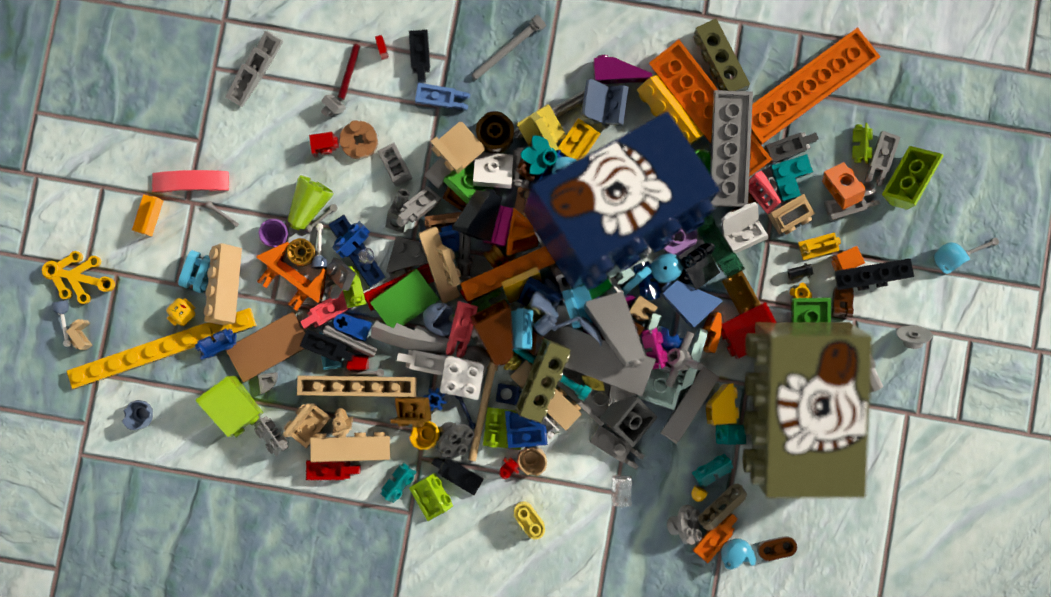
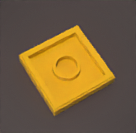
M537 267L501 283L509 303L519 300L529 277L542 282Z

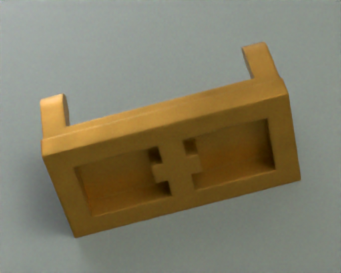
M743 271L736 272L721 281L739 314L760 305Z

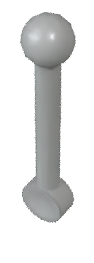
M206 202V208L214 210L238 227L239 223L213 206L212 202Z
M335 204L330 205V209L311 225H308L305 231L311 232L316 224L331 212H336L337 206Z
M993 238L986 244L965 251L969 256L988 246L998 245L999 240Z
M345 369L344 375H377L382 377L384 371L382 369L377 371H351Z

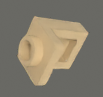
M78 319L71 323V328L66 331L71 338V344L76 349L87 350L93 346L82 332L90 324L88 320Z

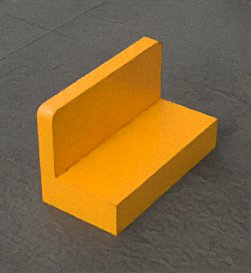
M143 194L132 231L152 236L164 200Z

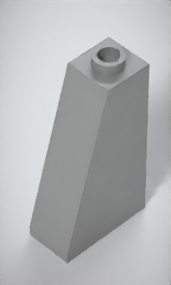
M623 291L585 302V312L624 367L630 366V368L642 365L641 362L644 361L645 354Z

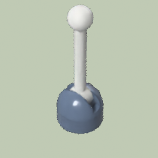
M318 223L316 224L318 255L312 260V269H327V260L321 255V230L323 225Z
M68 300L53 302L52 308L54 312L61 317L64 334L63 345L69 347L71 342L66 332L64 316L69 310Z

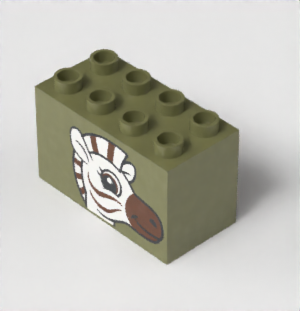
M755 322V333H747L746 355L754 359V372H746L745 393L746 396H752L753 411L744 412V431L746 435H751L752 449L743 450V469L745 473H750L751 483L758 484L767 498H866L872 336L850 322Z

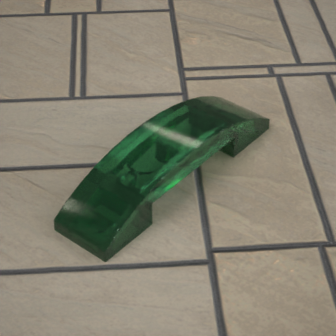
M709 214L703 218L705 223L697 228V233L704 243L711 242L715 245L711 256L727 278L745 269L736 253H733L716 226L712 215Z

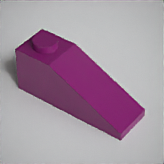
M598 55L593 60L594 80L604 85L642 83L652 77V73L615 57Z

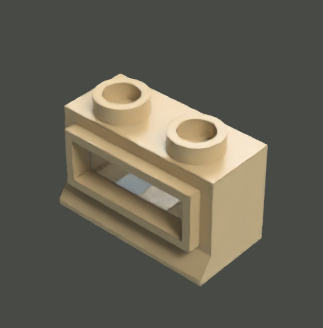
M802 194L767 216L778 234L785 232L787 235L796 230L795 225L801 222L803 226L811 221V216L815 212L807 201L805 194Z

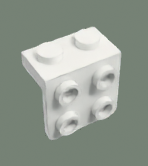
M756 202L746 204L734 212H729L721 219L723 239L733 255L768 239V234L759 222L758 205Z
M448 356L445 360L440 392L478 400L482 387L484 364Z

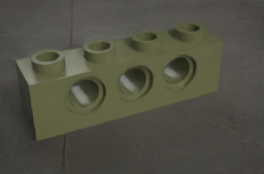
M714 19L696 27L693 35L694 42L697 46H700L703 60L708 62L711 67L710 73L714 79H717L719 83L718 89L724 91H747L750 83L718 20ZM713 41L716 45L710 46L707 42ZM721 57L724 59V62H717L715 58ZM724 74H731L733 78L727 79L724 77Z
M543 339L515 408V411L520 416L542 422V419L547 415L549 402L555 395V387L562 378L564 365L569 361L571 351L569 348L551 340ZM554 359V364L549 367L550 360ZM547 377L546 383L541 385L542 379ZM540 395L539 400L534 403L535 397Z

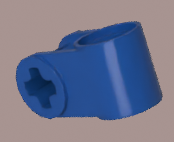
M338 314L333 321L334 327L337 330L364 341L367 340L372 323L346 314ZM345 317V321L348 322L347 326L343 325V327L340 328L341 324L338 323L339 319L343 320V318Z

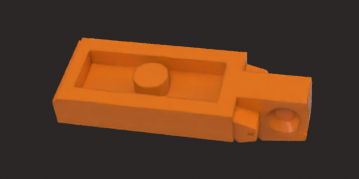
M732 513L729 514L716 528L708 530L692 550L706 563H709L733 535L732 532L735 529L732 526L738 518Z

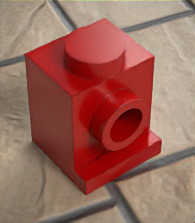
M332 132L309 135L311 153L314 157H319L318 153H321V155L332 154V151H336L339 148L338 137H335Z

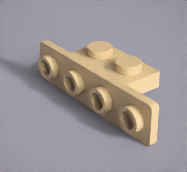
M436 227L420 232L418 235L441 302L447 303L458 298L460 294L456 285L461 284L459 279L461 274L458 267L454 265L453 260L455 256L452 249L442 244Z

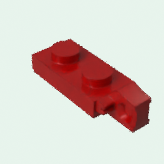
M306 460V480L350 479V474L361 473V465H350V461L311 462V460Z

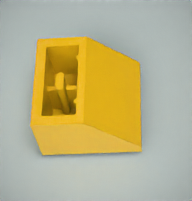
M733 383L722 384L705 404L707 424L737 423L736 419H739V409L735 407V399H737L738 394L737 388L734 387Z

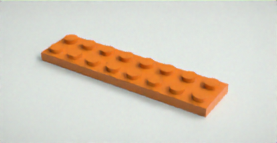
M857 27L752 104L751 133L761 145L877 61L881 56Z
M677 40L649 62V65L711 144L713 91L718 89L683 43ZM752 133L749 177L772 160Z

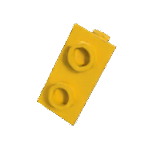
M835 232L798 242L803 260L840 251L839 244H841V240L839 237H836Z

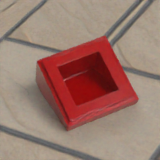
M355 355L353 361L348 360L347 369L368 370V355Z

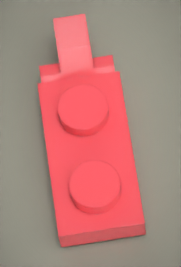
M343 291L339 294L338 298L332 299L330 297L311 308L307 312L309 317L300 321L303 328L307 329L312 325L317 328L331 321L338 314H343L351 308H347Z

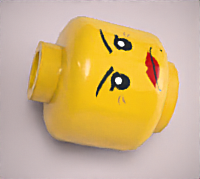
M177 298L166 309L169 315L167 319L174 326L176 324L185 326L195 316L194 310L196 308L186 298Z

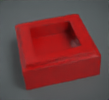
M375 36L382 60L388 58L389 55L383 36Z

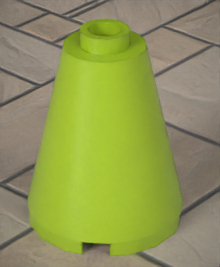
M300 175L297 179L287 219L290 223L289 226L298 231L300 228L305 229L334 194L325 185L310 181L311 178Z

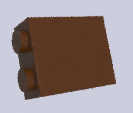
M503 299L470 317L495 366L505 365L513 358L511 309Z

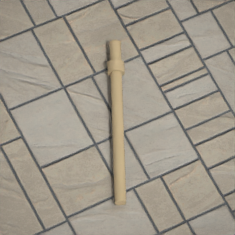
M491 357L487 367L488 371L476 421L475 435L468 458L471 461H476L493 379L495 371L498 370V366H495Z

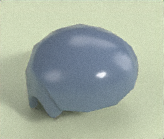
M142 400L130 402L123 410L125 417L122 423L127 429L131 430L146 428L150 425L153 418L151 405Z

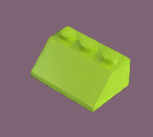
M909 146L884 189L882 196L890 205L905 210L916 206L944 155Z

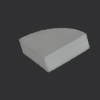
M278 372L257 375L260 394L270 391L275 386Z

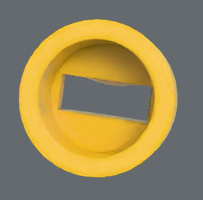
M697 485L691 491L693 500L697 502L703 501L708 495L706 490Z

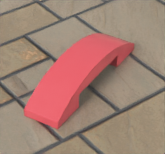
M180 170L152 173V192L187 190L229 191V172Z

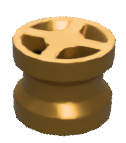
M495 244L491 247L490 251L482 253L493 268H496L500 261L506 260Z

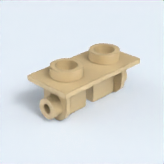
M343 408L335 411L333 436L337 434L339 436L345 435L352 429L353 416L348 418Z

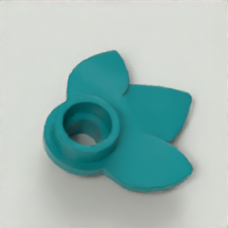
M537 135L532 136V146L523 149L520 153L521 158L531 164L529 169L531 174H541L547 166H552L557 161L555 149L549 146L547 139ZM547 153L550 155L548 160L545 159Z

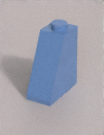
M680 281L669 282L662 288L664 292L661 296L691 328L698 325L722 302L720 298L699 289L695 290L694 287Z

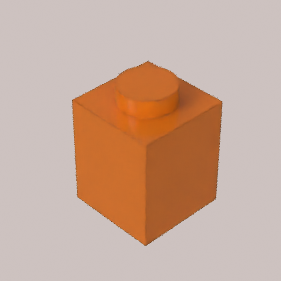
M858 246L831 257L833 260L831 263L835 271L855 268L865 263Z

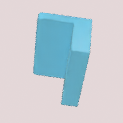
M585 285L573 290L562 291L570 319L584 316L592 322L584 310L585 302L592 300ZM578 321L572 323L573 329L582 327Z
M516 308V311H511L513 350H532L533 310Z

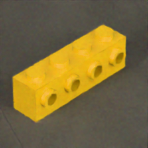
M658 75L650 77L636 89L639 92L640 99L649 105L650 111L655 117L667 111L669 112L690 145L704 135Z

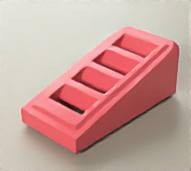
M762 171L757 172L749 179L748 192L763 210L769 214L781 203V200ZM772 199L773 203L769 206L768 202Z

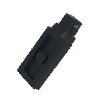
M428 29L409 31L411 69L413 74L417 73L418 83H426L425 73L430 72Z
M306 329L300 347L334 361L341 362L342 358L353 361L355 354L346 351L347 346L310 329Z
M435 457L431 463L439 468L437 473L473 496L484 480L483 477L452 459L446 458L443 461Z

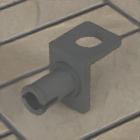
M398 190L397 196L387 214L386 228L400 233L404 232L405 225L402 227L395 226L391 220L398 219V215L401 214L399 211L403 204L409 201L410 193L408 190Z

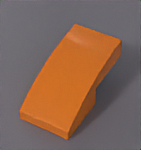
M719 312L709 313L702 328L708 330L703 351L706 353H715L719 344L722 328V318Z

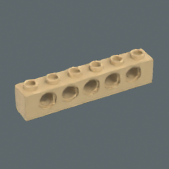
M298 376L297 395L417 397V377Z

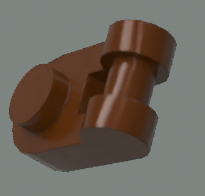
M835 286L832 297V316L845 315L846 318L853 317V288L838 290L837 286ZM840 302L845 303V308L840 307Z

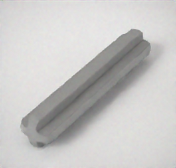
M326 325L322 332L323 335L370 357H374L377 352L376 347L331 326Z

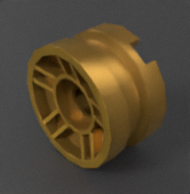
M298 238L289 243L287 256L294 264L307 266L312 263L313 258L316 256V250L311 242ZM301 248L305 251L302 256L297 253L300 252Z

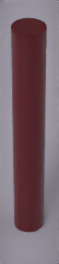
M353 44L337 98L345 100L361 46L358 44Z

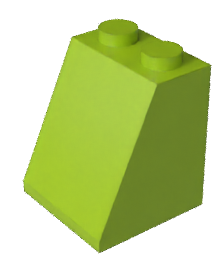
M237 376L225 377L196 399V402L227 437H238L245 432L244 427L249 424L251 426L254 425L259 416L263 414V411Z

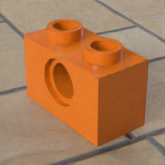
M844 162L824 171L822 183L843 210L863 201L865 186L861 181H858L853 170L850 167L848 168Z

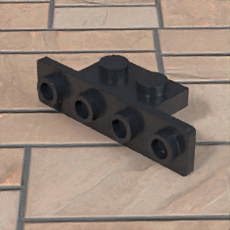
M908 258L838 270L834 272L838 290L857 288L858 291L870 289L869 285L876 284V287L879 288L888 286V282L912 278L914 277L911 259Z

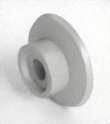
M914 325L903 326L896 331L898 338L903 341L904 346L911 349L923 347V344L929 342L933 337L928 329Z

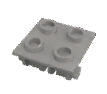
M267 416L264 418L259 417L254 425L256 427L254 431L259 438L263 437L267 443L265 444L267 450L271 454L274 453L275 456H278L281 451L283 452L289 448L287 446L288 442L283 435L277 438L281 435V432L276 435L272 434L278 428L276 427L271 430L276 426L271 418L268 419Z

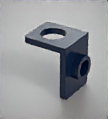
M499 383L496 402L516 406L522 393L520 386ZM505 388L510 389L512 392V396L508 400L501 397V391Z

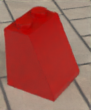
M766 302L722 323L720 337L722 340L726 339L729 345L727 351L731 357L734 356L736 359L746 356L747 333H755V322L777 323Z

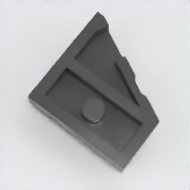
M396 237L386 272L395 274L399 270H408L414 266L427 264V258L421 242Z

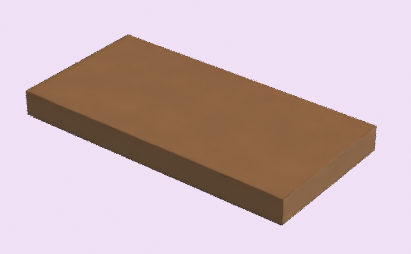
M292 311L238 341L236 345L226 350L243 383L304 350V348L300 347L305 331Z

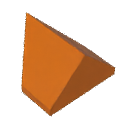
M515 208L513 209L509 231L507 255L538 246V239L530 221Z

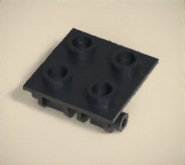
M700 240L677 256L695 290L720 273L711 256L715 245L711 242L704 243L703 240Z

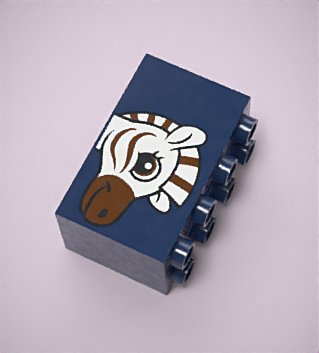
M667 111L533 184L524 214L572 290L584 284L589 291L608 279L606 274L612 271L615 265L618 266L621 272L638 263L641 260L639 255L649 247L653 253H656L668 246L673 241L672 236L681 229L686 235L705 223L703 218L715 210L711 202L720 192V189Z

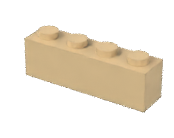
M220 243L212 246L210 250L204 322L220 325L235 323L242 248Z
M527 360L510 376L522 389L533 366ZM547 377L542 379L541 385L546 383ZM559 387L558 389L555 388V395L549 402L547 413L564 430H567L582 415L579 411L581 407L574 400L570 403L565 398L567 394ZM540 395L535 397L534 400L536 402L539 400Z
M366 432L354 433V436H346V434L339 436L337 434L334 437H327V433H316L315 437H311V462L390 460V436H385V432H374V436H366Z

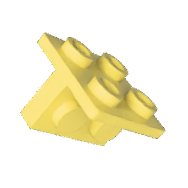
M548 104L517 123V127L528 146L532 141V136L537 135L547 139L549 146L557 151L559 148L556 143L566 136L552 108Z

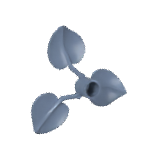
M548 278L545 279L546 286L562 294L559 286ZM536 292L533 295L531 306L546 312L534 324L535 329L542 336H545L551 329L555 332L558 328L578 321L599 342L600 347L602 346L599 330L587 318L577 316L556 325L558 312L555 308L560 301L558 303L555 302L552 306L550 301L540 292Z

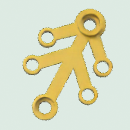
M72 251L68 257L59 262L48 261L43 265V276L46 279L53 280L62 299H70L73 292L65 287L61 277L68 279L77 295L78 302L81 304H88L91 301V296L84 292L79 281L98 286V289L103 292H110L115 287V282L110 277L103 276L99 279L81 274L91 267L97 268L101 265V259L97 256H90L87 261L70 271L63 268L73 262H81L83 260L81 252ZM75 254L79 255L77 260H74ZM94 258L97 259V263L95 265L92 264V260ZM52 267L55 268V272L53 274L50 273V269ZM107 281L110 282L109 288L105 287V283ZM65 290L68 291V296L66 297L63 295ZM86 295L87 299L83 302L82 296Z

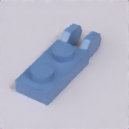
M418 83L415 103L468 110L467 104L454 102V98L456 96L462 99H469L470 94L453 88Z

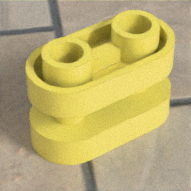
M526 501L519 502L514 508L515 519L529 538H541L545 533L543 520L530 503Z

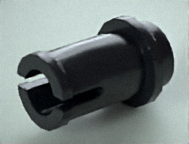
M807 263L800 267L787 269L790 281L806 276L810 278V275L814 274L812 265Z

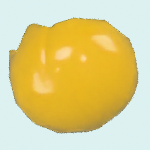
M428 421L424 423V426L412 427L409 440L413 447L419 450H429L438 443L440 431L435 423Z

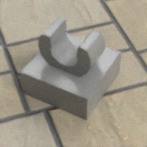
M325 95L321 100L326 105L321 113L326 117L343 113L346 109L334 95Z

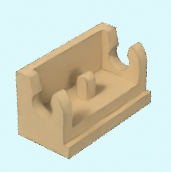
M638 296L629 308L631 316L637 320L645 321V319H648V316L644 314H651L658 307L643 297Z

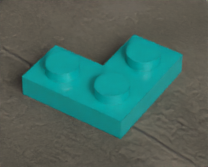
M807 154L770 166L773 178L777 183L781 202L801 196L796 178L813 172Z

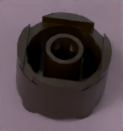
M491 111L486 113L477 122L476 136L485 147V151L489 153H502L508 150L513 143L514 125L504 113ZM495 129L498 132L497 136H493V131Z

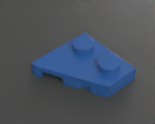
M505 411L508 448L548 445L546 425L520 416L512 411Z

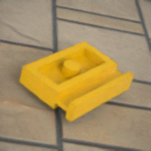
M578 118L558 148L566 157L579 160L588 154L601 133Z

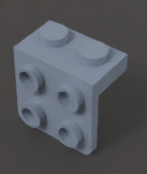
M587 79L582 116L606 126L623 124L628 87L625 85L609 87L593 79Z

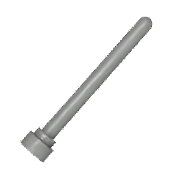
M535 15L531 19L530 25L472 74V78L474 80L480 78L534 31L537 32L544 29L546 24L539 15Z

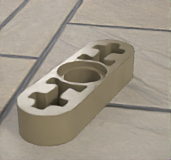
M733 484L700 514L699 523L705 530L716 528L746 499L747 492L742 485ZM727 504L725 509L719 510L721 505Z

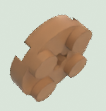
M354 120L341 131L339 143L349 157L353 159L367 158L376 151L378 137L375 129L369 123ZM363 136L362 140L364 142L356 145L355 137Z

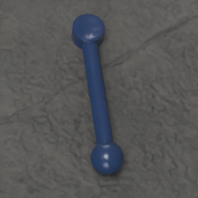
M455 395L469 422L468 426L471 429H475L476 424L472 422L462 397Z

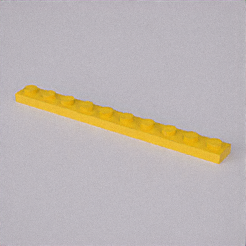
M251 308L236 312V319L233 324L220 325L206 322L67 370V375L72 389H76L195 348L197 341L208 336L215 341L213 334L224 329H231L234 334L257 325Z

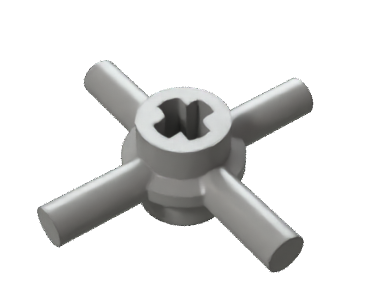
M687 331L680 348L666 351L668 364L672 368L666 381V386L673 387L681 370L685 371L690 367L697 370L703 368V364L693 360L688 352L694 333Z

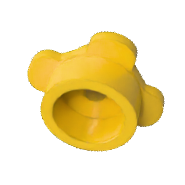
M803 282L799 283L798 287L791 288L789 291L790 295L794 298H812V293Z

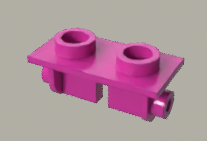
M657 327L652 329L651 333L649 330L643 331L641 338L644 349L652 348V351L646 352V356L656 359L653 369L659 368V364L661 369L667 365L668 356L666 351H663L661 345L663 343L661 332H658Z

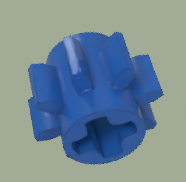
M440 387L435 392L432 388L428 389L430 395H424L423 397H429L431 411H434L435 407L442 410L441 404L448 402L444 400L446 393L442 394ZM438 396L439 400L437 402H433L432 399Z

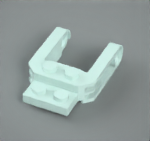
M652 313L646 330H649L651 333V330L658 326L662 316ZM699 327L696 330L689 352L693 360L698 362L700 361L708 330ZM642 342V348L646 356V352L652 351V348L644 349ZM659 364V368L652 370L643 396L637 395V397L641 400L674 410L680 391L693 384L697 369L690 367L683 373L679 371L671 388L665 384L672 368L665 366L661 369Z

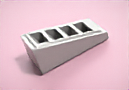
M395 143L378 150L395 186H399L412 179ZM393 151L395 152V154L385 158V156ZM398 158L397 161H395V162H393V163H391V164H388L389 162H391V161H393V160H395V159ZM400 165L402 166V167H400V168H398V169L392 171V169H394V168H396V167H398V166H400Z

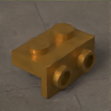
M429 397L395 398L397 417L390 419V423L398 424L399 427L412 424V427L424 426L425 422L431 421Z

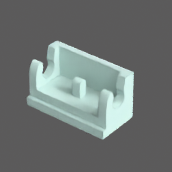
M618 266L606 274L608 279L616 277L615 279L618 281L617 284L619 286L635 277V273L631 268L621 272Z

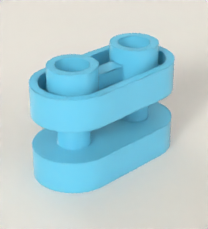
M191 250L181 271L178 285L187 289L192 284L193 291L203 293L208 286L209 278L207 272L210 267V258L208 255H205L202 260L200 259V252ZM199 266V270H198V272H197V275H196V277H194V275H195V273H196V270H197V267Z

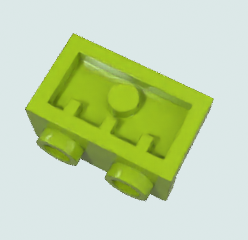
M435 473L409 487L427 521L434 519L453 507L450 496L444 490L441 480Z

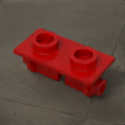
M504 457L503 461L505 463L500 468L499 475L501 478L507 479L514 472L519 473V466L511 457L509 459Z

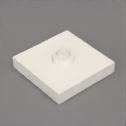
M487 152L479 155L474 163L473 186L511 189L513 155Z

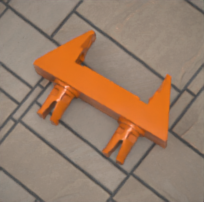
M289 242L257 255V258L267 265V269L257 280L258 283L262 284L264 282L263 286L268 288L275 276L281 275L297 287V293L288 302L289 306L295 304L293 309L298 311L307 297L312 298L319 304L322 303L323 286H325L327 270L323 268L319 275L311 282L286 262L281 261L287 251Z

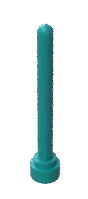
M513 350L532 364L534 363L536 356L528 351ZM562 375L560 382L574 390L575 394L578 395L577 398L585 401L592 388L586 384L585 386L579 385L565 375Z

